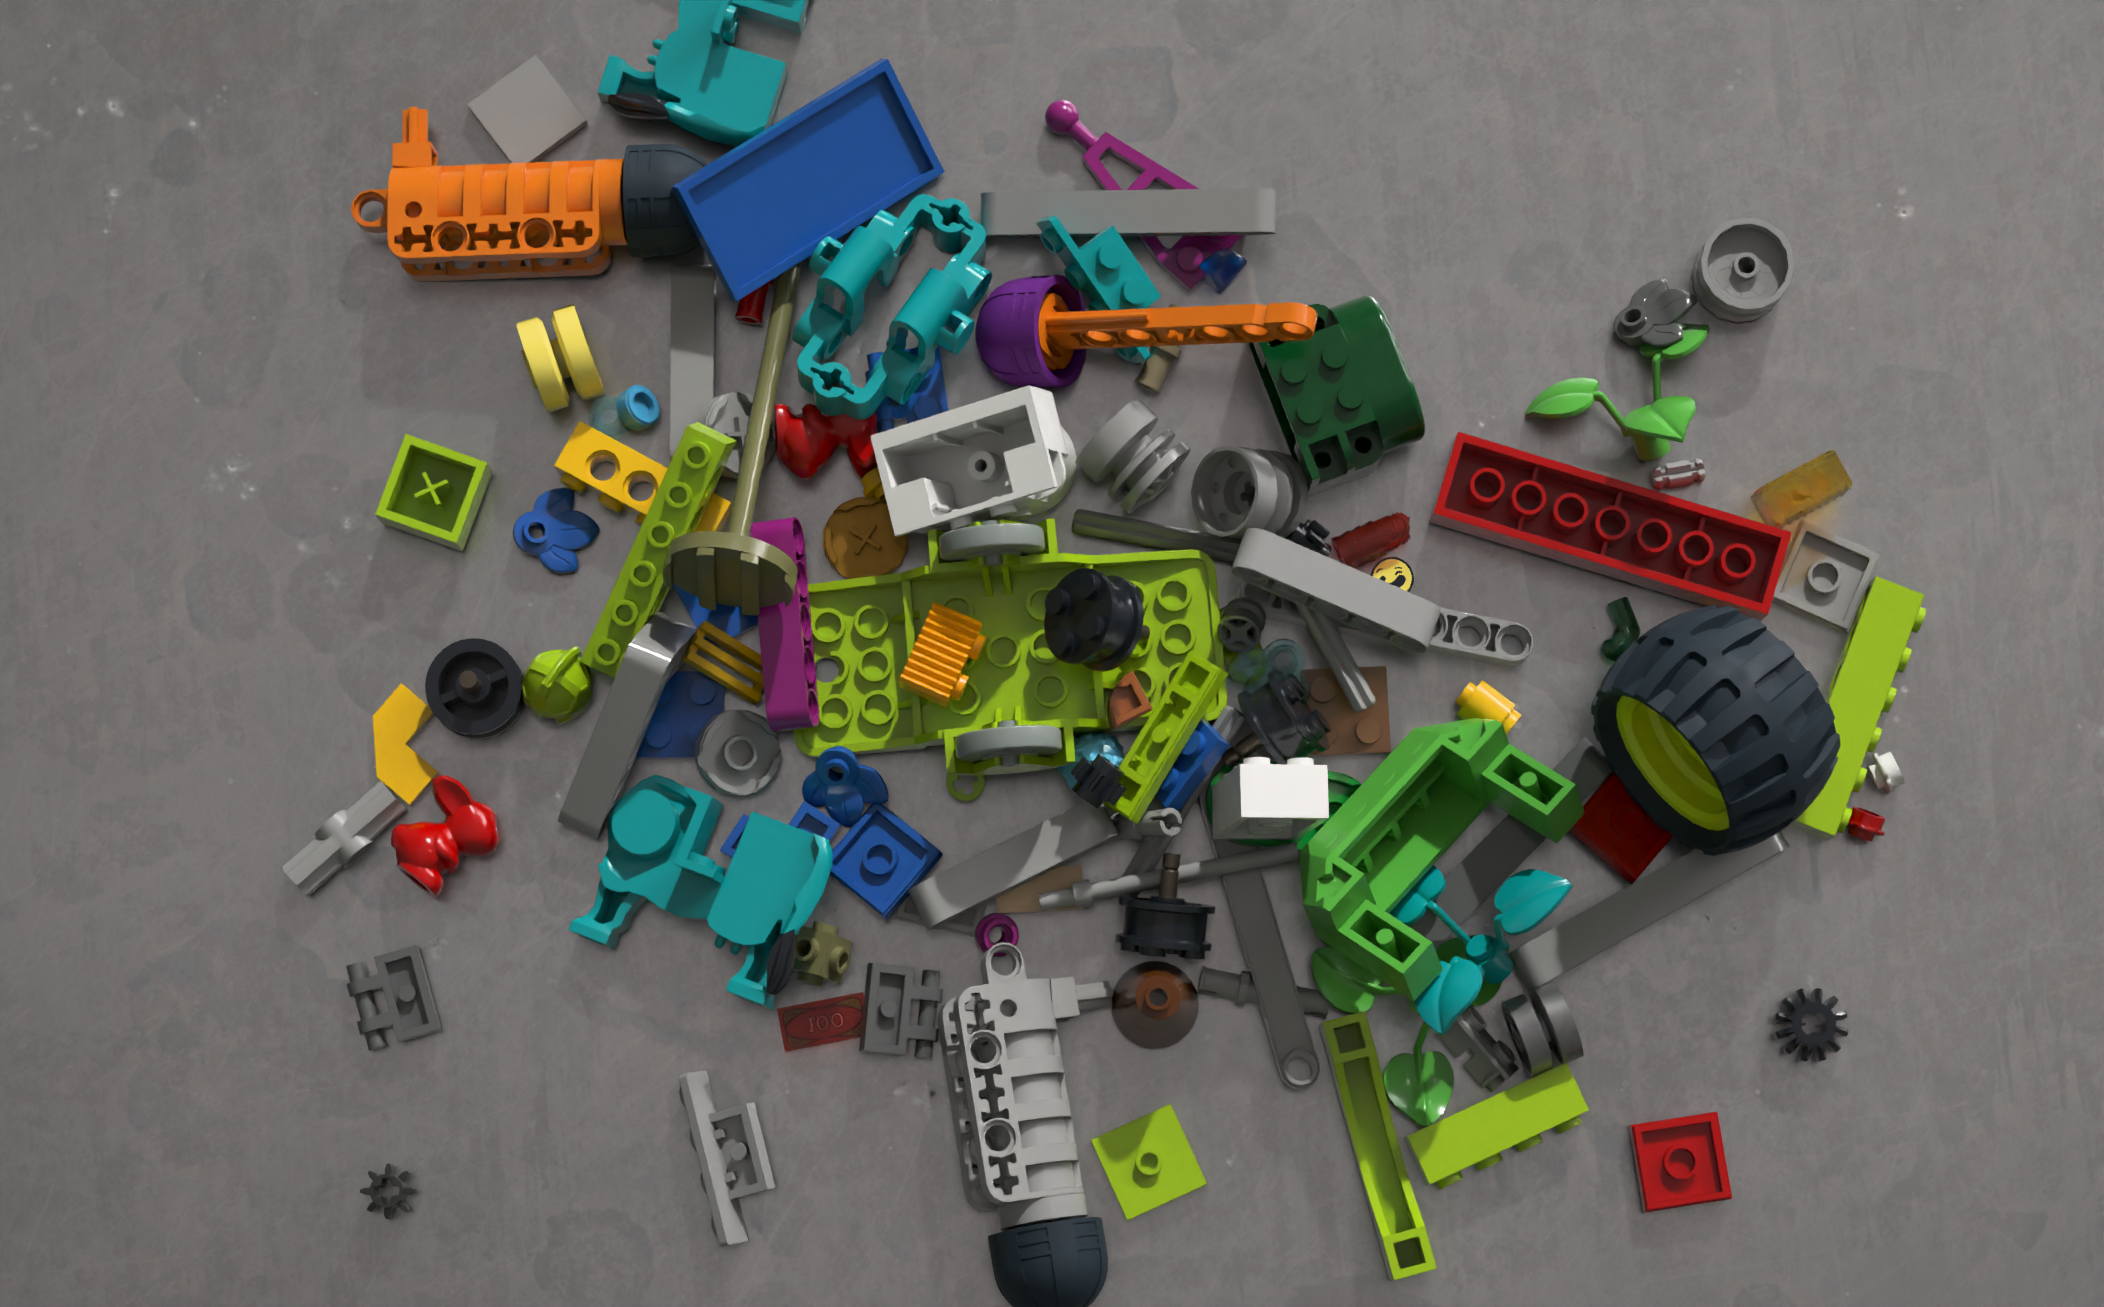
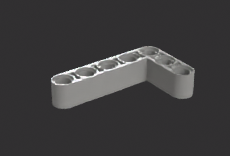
M658 612L632 639L559 814L558 822L596 840L601 837L608 824V819L614 805L618 801L664 686L684 664V661L681 659L697 630L696 628Z

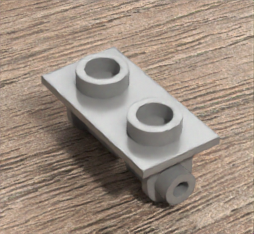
M1469 1007L1452 1023L1445 1036L1437 1035L1457 1058L1468 1048L1472 1050L1475 1055L1463 1065L1482 1088L1487 1086L1493 1092L1505 1082L1500 1074L1508 1080L1519 1068L1514 1063L1516 1058L1511 1049L1500 1040L1496 1042L1485 1029L1487 1024L1477 1010Z

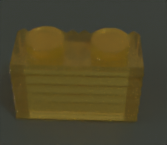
M1831 449L1758 488L1751 496V500L1764 524L1782 529L1786 524L1790 525L1801 516L1805 517L1816 508L1820 509L1831 500L1835 501L1839 496L1842 497L1851 488L1852 480L1836 452Z

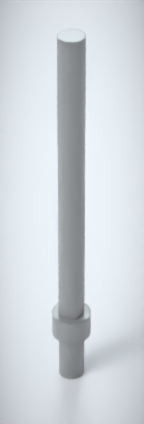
M1294 842L1180 865L1177 869L1179 871L1178 884L1299 860L1297 844ZM1163 869L1090 883L1088 879L1073 882L1070 888L1040 893L1038 896L1041 910L1045 911L1076 904L1077 908L1094 905V900L1159 888L1161 871Z

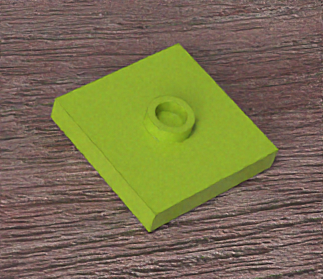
M1171 1104L1091 1140L1127 1221L1207 1185Z

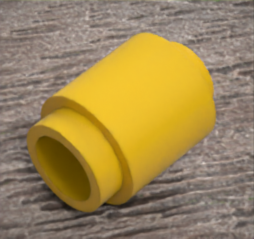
M1483 680L1478 686L1470 682L1455 701L1461 707L1456 714L1463 720L1472 718L1497 720L1503 724L1506 735L1521 716L1520 713L1513 709L1514 703Z

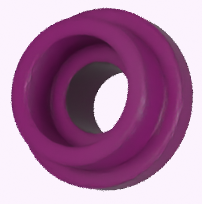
M992 913L983 917L975 930L976 944L983 953L993 945L1001 942L1010 943L1014 946L1018 942L1019 933L1016 923L1009 916L1001 913ZM994 927H999L1002 931V936L997 942H991L989 938V933ZM996 952L993 954L992 957H1002L1007 954L1004 952Z

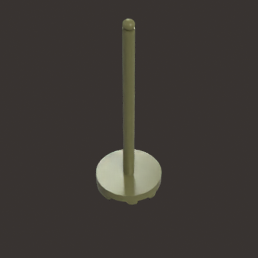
M802 261L780 274L777 278L727 532L700 531L684 534L675 538L667 548L662 575L665 584L672 590L674 583L682 590L698 597L699 606L716 611L717 604L742 607V615H759L761 607L777 605L784 601L785 607H787L793 600L798 574L796 564L780 549L764 541L749 537Z

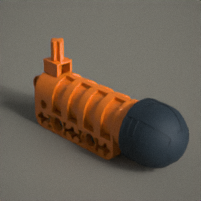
M409 107V110H402V143H392L393 168L389 174L388 189H374L361 192L353 200L351 212L357 224L366 232L387 233L390 250L400 261L408 276L415 281L596 275L605 271L609 266L612 257V246L628 245L633 258L676 256L698 247L701 243L671 187L708 164L698 154L685 147L672 144L628 145L623 159L438 166V152L432 142H428V110ZM370 201H378L383 204L382 216L373 222L363 220L361 218L363 206ZM597 251L602 252L601 255L594 257L593 263H587L585 257L591 256ZM537 258L558 259L556 263L550 266H544L537 262ZM569 258H572V265H568ZM525 259H529L530 266H525ZM452 261L473 262L471 266L465 269H458L452 265ZM484 261L487 262V268H483ZM500 261H508V266H502ZM439 262L444 263L445 269L440 270ZM415 264H423V269L418 270Z

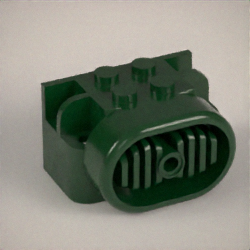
M1364 295L1331 308L1320 304L1307 305L1316 310L1318 314L1314 335L1309 340L1280 341L1277 338L1269 342L1246 343L1288 454L1301 465L1307 479L1308 498L1368 476L1374 472L1384 453L1419 441L1425 435L1424 415L1411 375L1390 322L1378 300L1371 295Z

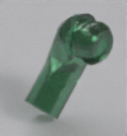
M1623 597L1607 604L1616 625L1612 638L1605 640L1602 644L1603 654L1610 661H1616L1640 636V626L1628 597Z

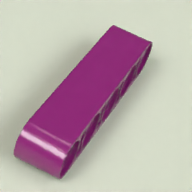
M797 517L756 522L751 526V537L771 544L786 553L794 561L798 570L793 600L789 606L785 607L784 601L777 605L761 607L758 615L768 724L773 732L817 727L819 723V702L802 526Z

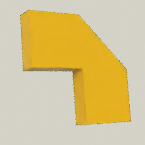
M401 683L373 715L376 776L412 806L440 773L407 746L432 718L434 713L428 705Z

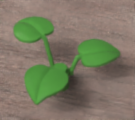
M1677 324L1683 334V340L1665 347H1652L1647 343L1639 345L1643 356H1654L1652 358L1654 400L1652 405L1635 409L1623 419L1602 391H1597L1599 383L1596 379L1580 377L1557 382L1542 391L1529 405L1526 411V418L1529 419L1533 416L1549 419L1571 417L1587 410L1593 405L1594 401H1597L1605 407L1619 425L1623 437L1631 436L1638 459L1648 461L1666 455L1671 449L1669 440L1684 442L1688 425L1696 412V404L1694 399L1687 396L1662 398L1660 366L1665 358H1682L1696 350L1708 336L1710 331L1709 325Z
M1458 937L1446 941L1436 950L1439 961L1450 963L1451 959L1455 956L1467 960L1466 945ZM1332 946L1316 949L1311 955V968L1316 986L1325 1000L1339 1011L1348 1014L1366 1012L1373 1005L1375 994L1381 996L1402 995L1401 992L1393 987L1378 986L1383 980ZM1483 980L1481 989L1470 1007L1481 1006L1489 1002L1499 991L1502 982L1490 984ZM1408 998V1004L1411 1010L1415 1014L1420 1016L1415 1007L1414 1001ZM1424 1020L1413 1047V1054L1400 1053L1394 1056L1385 1067L1382 1079L1387 1099L1391 1104L1418 1125L1428 1127L1446 1109L1453 1091L1454 1075L1450 1062L1441 1052L1429 1051L1422 1054V1046L1430 1028Z

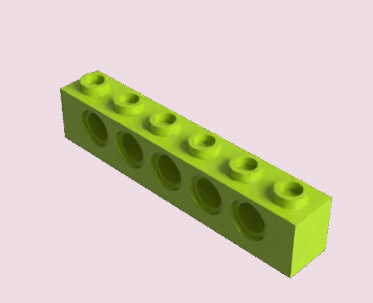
M699 422L687 425L580 662L615 679L632 639L659 612L668 593L669 587L665 584L662 575L669 544L679 536L696 531L737 442L736 440Z

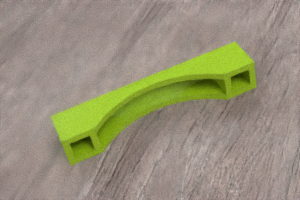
M1362 1011L1322 1022L1319 1025L1389 1280L1394 1281L1437 1269L1426 1228L1398 1143L1366 1012Z

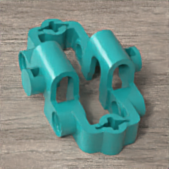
M921 194L911 200L899 218L885 210H880L866 228L857 226L845 244L838 242L830 236H826L818 244L809 262V269L821 276L817 282L816 297L797 322L792 334V340L804 347L797 358L799 383L803 389L814 395V402L822 413L829 416L845 413L854 419L864 420L875 412L886 396L903 405L910 399L935 364V350L938 346L953 354H958L964 348L975 327V321L969 318V315L987 291L992 279V272L980 266L986 256V231L982 225L970 218V211L964 202L955 198H947L940 201L933 196ZM921 227H925L933 232V240L940 249L947 252L963 250L952 257L943 271L930 268L892 320L889 326V338L886 341L887 348L873 367L866 385L860 388L852 383L849 370L842 364L836 362L821 364L824 360L832 357L847 335L852 337L863 322V313L865 311L864 294L873 276L876 274L877 281L887 288L899 272L898 265L911 248L916 233ZM836 288L844 294L846 299L844 315L832 308L834 305L833 292ZM945 326L955 331V333L953 334L952 332L945 329ZM908 330L919 341L917 357L904 350Z

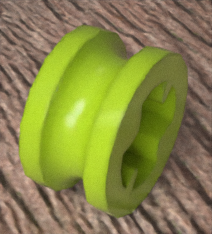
M948 773L946 777L947 790L958 800H975L985 789V775H977L978 781L972 784L974 791L970 794H964V789L957 792L954 787V783L959 780V775Z

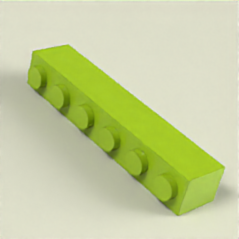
M1875 576L1869 582L1825 697L1826 703L1830 704L1835 716L1836 732L1840 735L1841 746L1836 755L1838 761L1820 794L1789 826L1825 840L1835 837L1837 832L1844 833L1852 814V809L1846 807L1851 792L1858 793L1866 777L1867 769L1861 767L1867 751L1874 752L1882 733V729L1876 727L1881 711L1889 712L1897 692L1896 688L1891 687L1896 671L1903 673L1911 655L1912 649L1906 647L1911 631L1918 633L1923 623L1926 609L1920 606L1924 594Z

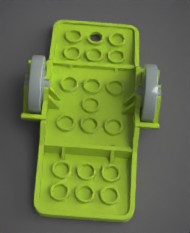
M1055 518L1046 519L1034 525L1001 519L974 522L964 528L949 532L937 529L927 530L930 565L921 566L902 573L808 584L815 665L821 659L829 658L838 664L839 671L837 677L831 682L825 683L817 680L819 702L818 726L793 730L796 746L803 754L813 758H818L823 751L835 746L846 747L855 755L925 749L926 746L945 745L947 773L955 775L1011 774L1045 770L1076 762L1073 733L1091 731L1104 733L1142 729L1189 651L1194 652L1225 671L1223 644L1220 642L1217 634L1221 620L1214 561L1208 554L1194 549L1105 555L1058 553ZM1091 568L1102 572L1105 576L1113 575L1125 578L1134 584L1141 596L1144 611L1143 625H1147L1150 629L1149 638L1145 642L1138 641L1128 659L1113 670L1100 672L1089 669L1083 664L1074 665L1062 662L1052 654L1047 645L1044 632L1046 596L1067 574L1076 569ZM934 602L982 622L983 629L980 634L987 637L978 660L975 661L969 658L962 673L969 676L960 700L951 698L947 708L900 688L898 682ZM1134 671L1153 710L1112 731L1107 717L1109 696L1115 685L1128 673ZM1226 679L1202 717L1209 723L1216 721L1223 708L1227 706Z

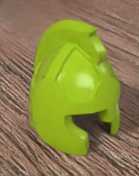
M575 646L568 650L546 651L537 655L530 662L522 679V695L524 703L532 709L536 717L540 719L542 716L554 718L558 725H562L572 721L588 708L592 700L593 677L589 667L580 662L582 656L580 647Z

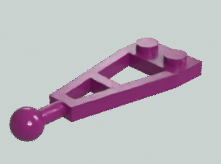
M1057 100L1047 108L1045 113L1047 126L1055 133H1068L1087 151L1082 156V161L1103 190H1122L1099 160L1107 151L1143 172L1127 190H1147L1155 180L1170 190L1199 189L1107 132L1098 139L1079 121V112L1070 101ZM1244 235L1182 236L1169 251L1165 249L1157 236H1138V238L1158 265L1190 293Z

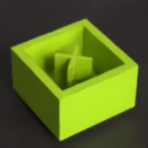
M405 434L375 515L382 524L463 552L493 471L485 461Z

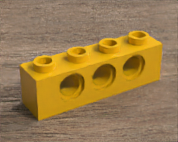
M581 421L578 422L554 464L557 472L562 475L559 480L562 484L578 493H582L585 488L600 496L597 500L599 504L620 514L622 509L638 516L635 523L640 526L644 522L668 469ZM604 461L613 463L616 466V471L610 479L600 481L593 477V470L597 464ZM639 482H648L654 487L653 494L645 501H636L630 496L631 489ZM713 493L695 532H721L731 515L732 503Z

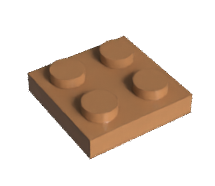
M1386 666L1358 667L1376 699L1372 707L1359 713L1353 710L1331 668L1299 670V682L1306 692L1303 699L1312 711L1318 709L1331 727V731L1326 734L1330 748L1324 753L1315 750L1305 758L1391 753Z

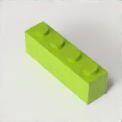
M1564 1063L1405 1137L1404 1140L1425 1185L1436 1182L1439 1189H1442L1464 1179L1460 1172L1464 1168L1476 1163L1479 1171L1502 1161L1503 1158L1500 1152L1516 1145L1520 1153L1543 1142L1540 1133L1550 1128L1556 1127L1558 1134L1582 1124L1579 1115L1589 1111L1568 1064Z

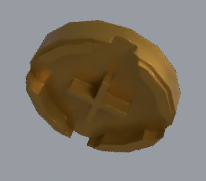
M856 497L840 504L829 517L823 530V549L830 566L846 579L893 574L902 565L908 551V534L899 537L895 536L888 506L883 500L878 502L875 497L869 499Z

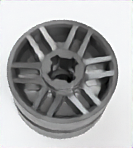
M1555 982L1532 990L1534 1008L1524 994L1501 1003L1505 1022L1516 1051L1531 1077L1553 1068L1551 1051L1561 1064L1576 1060L1584 1055L1576 1024Z

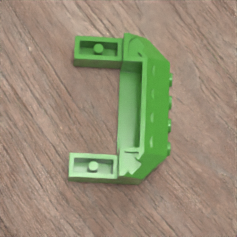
M1472 718L1414 728L1299 852L1303 906L1316 937L1415 1001L1443 969L1433 942L1389 913L1490 803L1557 844L1585 813L1576 784L1509 744L1503 724L1497 720Z

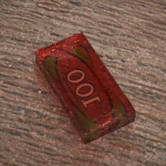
M860 992L777 1008L785 1053L860 1038L864 993Z

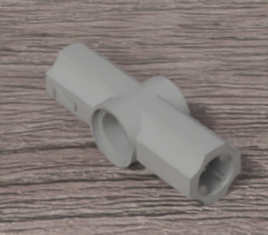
M380 781L364 796H361L348 810H341L329 818L316 831V838L281 868L291 881L308 897L341 867L346 868L365 854L372 846V840L407 809L386 785Z

